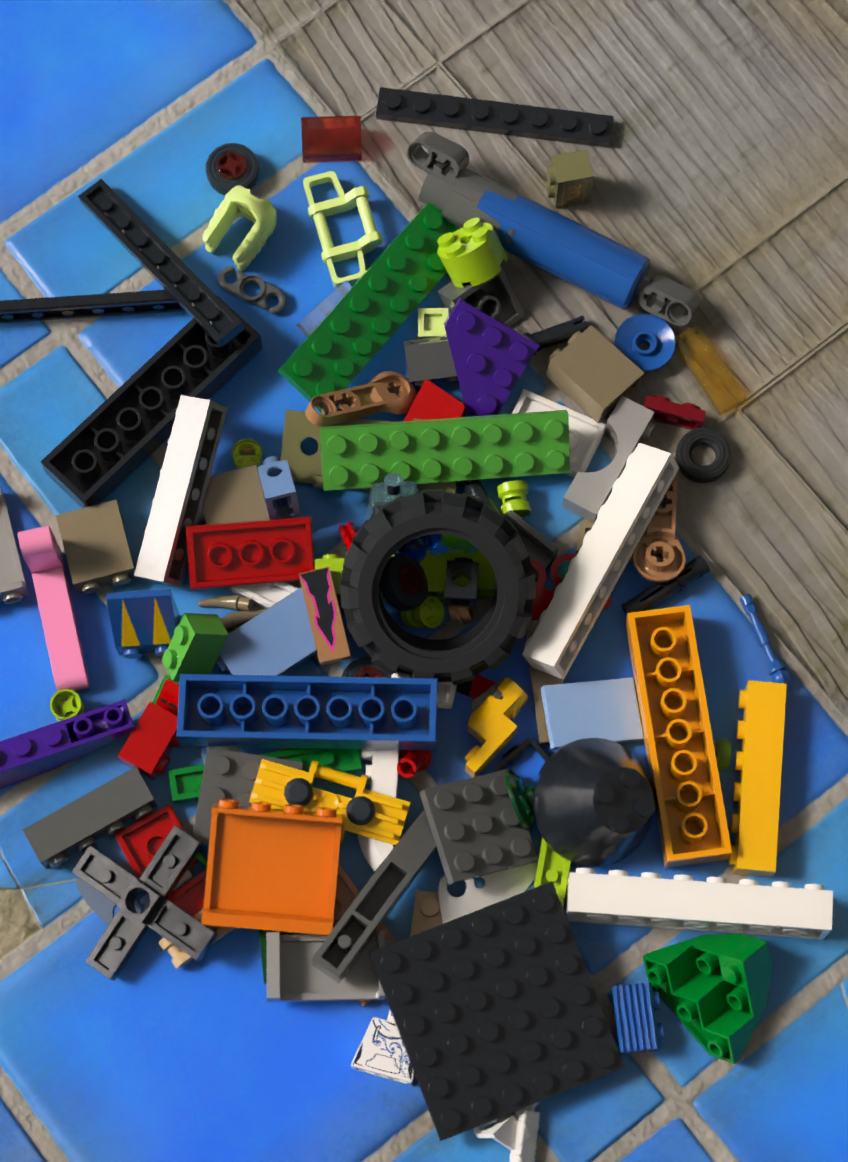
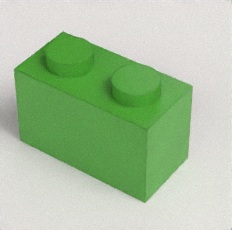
M183 614L162 659L163 665L173 682H180V674L211 673L228 638V633L217 614Z

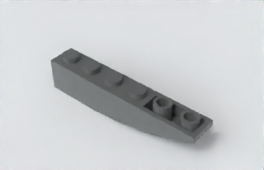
M425 809L382 862L312 957V965L338 984H340L437 849Z

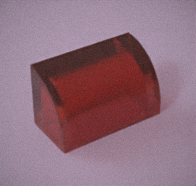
M361 116L301 117L303 163L362 161Z

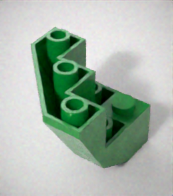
M743 933L707 934L645 954L643 960L648 982H651L654 990H658L660 998L710 1056L736 1064L742 1056L767 1006L773 971L768 942Z

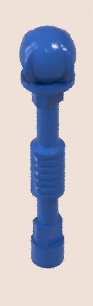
M751 594L744 595L739 600L746 615L751 619L753 624L752 630L759 646L763 647L769 660L768 665L771 669L768 672L770 676L769 681L784 683L788 687L792 681V674L789 670H786L785 665H781L780 661L776 659L770 645V637L764 624L760 623L757 616L758 611Z

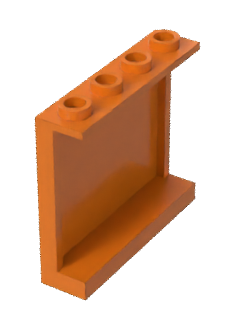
M219 799V804L213 803L211 807L212 816L201 925L329 935L333 930L343 814H336L337 809L328 807H317V812L304 811V806L292 804L284 805V809L271 808V803L252 802V807L238 806L239 801L233 799Z

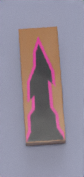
M326 567L300 573V583L320 666L351 659L330 568Z

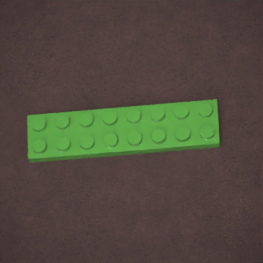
M567 410L319 427L324 491L374 487V484H379L383 487L384 483L385 486L403 485V483L408 485L409 483L424 484L570 473L569 417Z

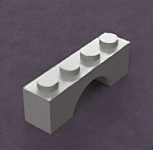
M621 396L607 420L606 432L612 438L616 447L615 458L608 466L599 471L578 472L563 497V508L595 523L598 511L608 500L614 482L623 473L629 455L635 451L637 445L643 439L648 441L656 427V424L652 423L654 417L652 410Z

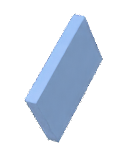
M633 677L545 685L540 688L551 750L559 749L572 741L585 738H603L616 743L635 742L644 739Z

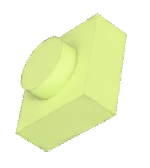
M418 308V339L446 336L444 323L448 318V308Z

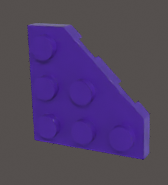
M459 298L446 319L444 327L466 410L477 416L498 415L538 349L539 344Z

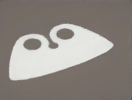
M538 860L531 864L481 876L485 881V885L481 889L475 887L474 879L466 880V892L460 897H452L448 893V881L446 875H444L440 879L438 886V899L443 924L523 893L535 879Z

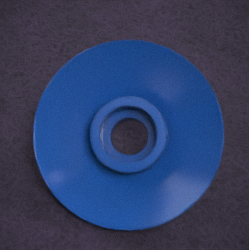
M638 314L629 317L619 326L615 334L614 346L643 372H650L663 367L671 359L675 349V336L671 327L663 319L651 314ZM646 343L649 349L646 351L641 350L639 345Z

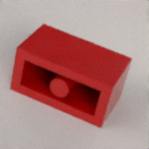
M149 701L135 725V729L131 732L118 755L121 763L130 768L137 767L141 774L152 780H155L158 773L164 774L171 761V758L168 757L174 746L179 747L181 745L176 737L178 716Z

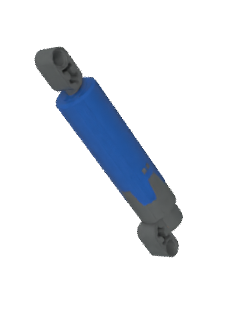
M431 131L424 132L409 145L407 149L409 161L414 166L428 172L419 194V201L425 204L428 202L432 203L443 212V218L453 223L456 227L462 228L466 221L472 218H480L481 222H487L493 226L506 252L623 310L628 309L636 296L639 295V304L643 309L674 325L684 326L689 323L700 308V297L693 290L661 275L654 276L650 280L646 279L650 269V259L466 168L470 158L467 150L461 145ZM422 146L428 150V153L423 150ZM679 304L684 305L688 311L683 310Z

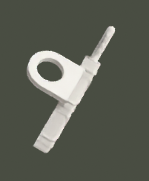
M539 1103L516 1111L515 1116L505 1115L473 1129L474 1134L478 1138H492L511 1150L510 1162H535L540 1113L534 1110ZM496 1123L491 1128L483 1130V1128H485L487 1125Z

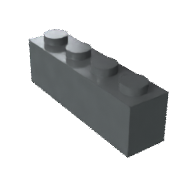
M134 767L26 827L23 831L44 868L49 866L56 868L68 861V855L77 850L80 852L86 851L89 845L95 846L97 844V839L106 834L113 836L125 828V823L134 818L139 821L153 813L152 808L158 805L137 767Z

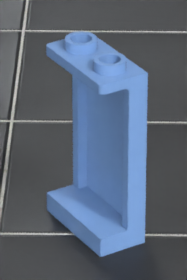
M302 587L228 634V638L216 661V665L221 672L228 670L230 675L283 676L317 653Z

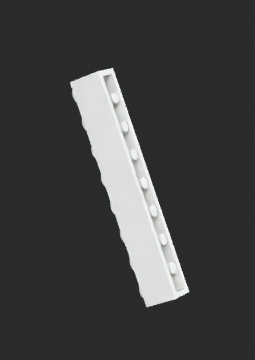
M639 443L635 451L629 455L626 467L620 478L614 482L608 500L600 507L597 520L592 529L585 534L581 549L577 556L571 560L568 572L562 583L556 587L554 597L547 610H544L541 614L539 625L534 634L525 643L522 655L533 668L563 680L566 677L679 470V466L671 453Z

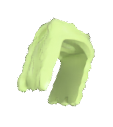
M238 185L225 195L224 200L215 210L214 216L209 221V226L204 231L202 239L206 243L205 249L212 254L237 217H245L255 223L232 256L237 269L242 271L261 252V248L266 245L267 238L273 234L276 226V209L267 199H259L251 195L250 189Z

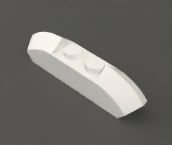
M361 750V759L372 762V765H366V776H368L366 784H371V791L397 798V764L399 763L400 750ZM358 835L363 855L372 869L376 871L392 851L394 845Z

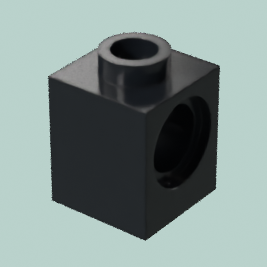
M465 557L455 558L454 561L447 560L444 606L476 608L479 563ZM458 576H465L470 580V583L460 587L453 580Z

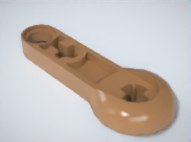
M384 371L375 375L365 385L314 396L305 410V415L312 424L325 427L380 414L381 411L393 414H407L417 396V391L413 383L409 382V379L404 375L394 371ZM314 407L324 409L327 415L318 413Z
M676 473L666 492V507L662 509L658 506L646 528V532L633 553L634 566L638 573L645 579L657 583L669 582L677 578L683 571L686 562L685 552L675 534L678 473ZM656 554L662 555L663 562L657 561Z

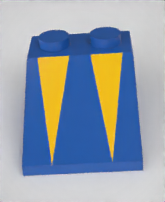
M171 589L106 593L112 633L118 654L129 659L140 658L144 653H155L156 656L163 657L174 636V630L180 623V614Z

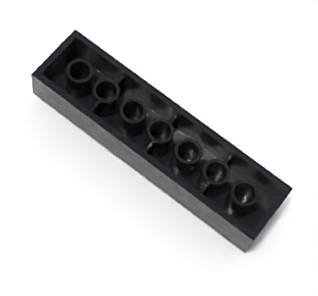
M219 296L217 297L243 323L245 329L223 347H220L192 319L41 461L45 473L81 508L100 504L170 437L181 395L209 400L263 349L261 335Z

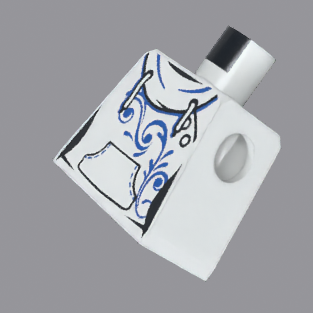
M389 1010L387 1020L377 1017L372 1018L353 1058L351 1067L353 1070L412 1086L414 1072Z

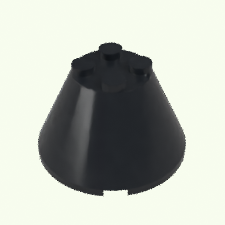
M585 738L562 746L545 762L538 774L540 778L536 793H533V810L541 835L558 855L580 865L600 867L617 863L638 848L650 828L656 805L650 778L642 763L631 751L611 740Z

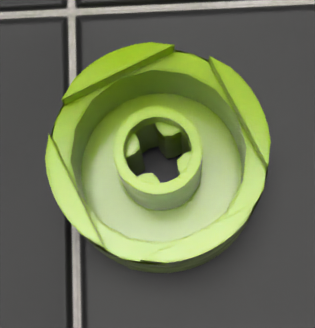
M472 218L466 221L462 228L453 233L443 234L437 240L439 245L437 253L453 284L459 288H464L462 283L470 282L472 286H476L490 280L502 270L500 266L502 261L504 260L507 263L508 260L507 254L493 226L490 223L481 222L480 218Z

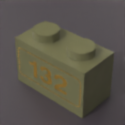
M587 149L551 156V167L546 168L548 181H545L548 199L553 198L555 208L590 202L594 176Z

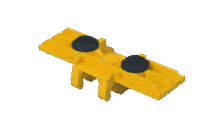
M265 759L261 761L249 803H271V808L284 809L286 804L304 806V811L317 812V807L337 809L336 814H343L340 843L343 842L345 831L393 845H396L400 840L411 802L367 790L365 787L368 776L362 774L361 777L324 767L319 765V761L313 760L309 772ZM316 777L357 789L355 797L352 799L312 787L314 779Z

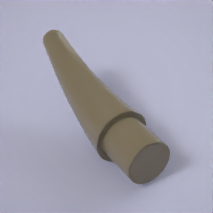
M228 595L201 600L198 602V606L251 611L253 600L244 598L241 595Z
M266 609L229 613L225 617L220 618L225 629H233L253 619Z

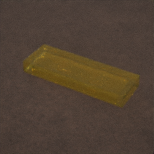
M699 324L675 336L676 350L719 416L746 401V396Z

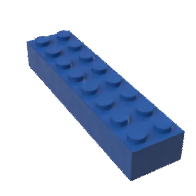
M180 674L176 737L181 746L437 751V678Z

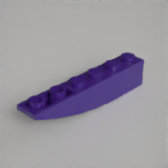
M124 699L0 741V789L23 782L74 761L134 730L135 727L126 700Z

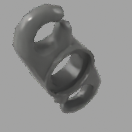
M233 266L226 267L219 273L218 283L221 288L242 300L245 304L251 306L259 305L262 309H267V299L275 296L278 297L279 304L271 307L269 312L276 314L284 310L287 298L283 291L264 281L261 277L246 275L244 272L238 271L236 273L237 282L228 284L225 281L226 276L234 273L235 268ZM249 284H257L260 286L261 291L257 296L250 297L244 293V288Z

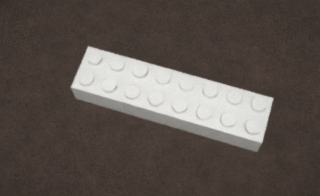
M576 868V872H570L567 882L565 915L568 922L734 934L743 933L748 935L823 940L832 930L833 891L824 890L825 886L820 884H806L805 889L792 888V884L789 882H772V886H760L759 881L751 879L739 880V884L726 883V879L721 877H708L706 882L693 881L694 877L690 875H674V879H661V874L645 872L641 873V877L628 876L627 871L610 870L609 874L605 875L595 874L596 870L592 868Z

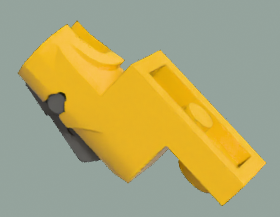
M508 677L499 680L471 702L472 714L469 718L467 731L483 745L481 748L478 745L474 746L465 757L467 761L465 771L471 777H477L517 734L518 726L510 719H515L522 706L528 700V696Z

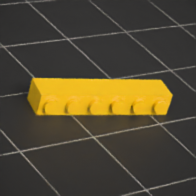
M748 680L745 690L740 689L738 708L744 709L743 720H738L736 739H741L742 744L741 751H736L734 769L740 771L739 783L734 782L732 800L738 802L737 814L732 813L730 827L731 833H736L735 845H731L732 854L728 859V863L734 865L733 874L773 877L776 872L787 684Z

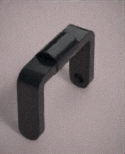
M528 738L519 746L515 744L502 755L503 759L496 764L495 772L501 771L507 765L510 766L530 746L533 747L545 762L549 756L534 739Z

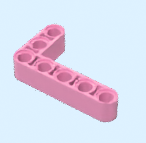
M49 525L18 532V540L23 558L32 573L57 691L62 689L79 691L90 688L59 544Z

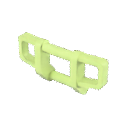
M334 171L306 177L303 180V185L309 204L307 210L310 218L314 219L323 249L321 253L324 264H327L333 286L341 288L353 285L366 272L363 255L384 242L381 232L377 231L370 209L368 189L366 186H361L345 194ZM331 182L339 197L314 203L310 188L315 185ZM358 207L366 235L358 239V241L334 247L325 217ZM358 257L359 273L343 278L337 277L333 263Z

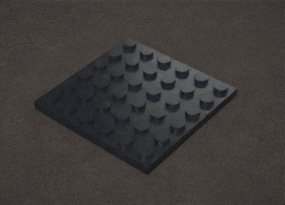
M553 881L369 952L440 1141L625 1068Z

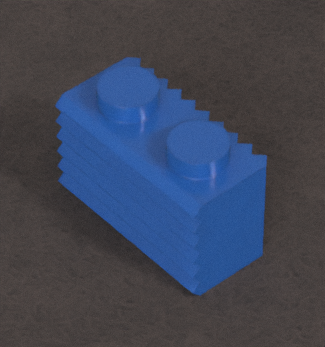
M651 982L613 986L610 992L617 1047L620 1055L658 1051L660 1049L659 1043H664L665 1041L663 1024L656 1023L655 1010H660L658 990H652Z

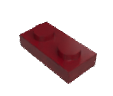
M647 395L644 407L654 412L653 420L689 430L701 428L703 425L706 411L700 410V407L695 404L684 403L681 405L671 402L669 398L661 395H654L653 397Z

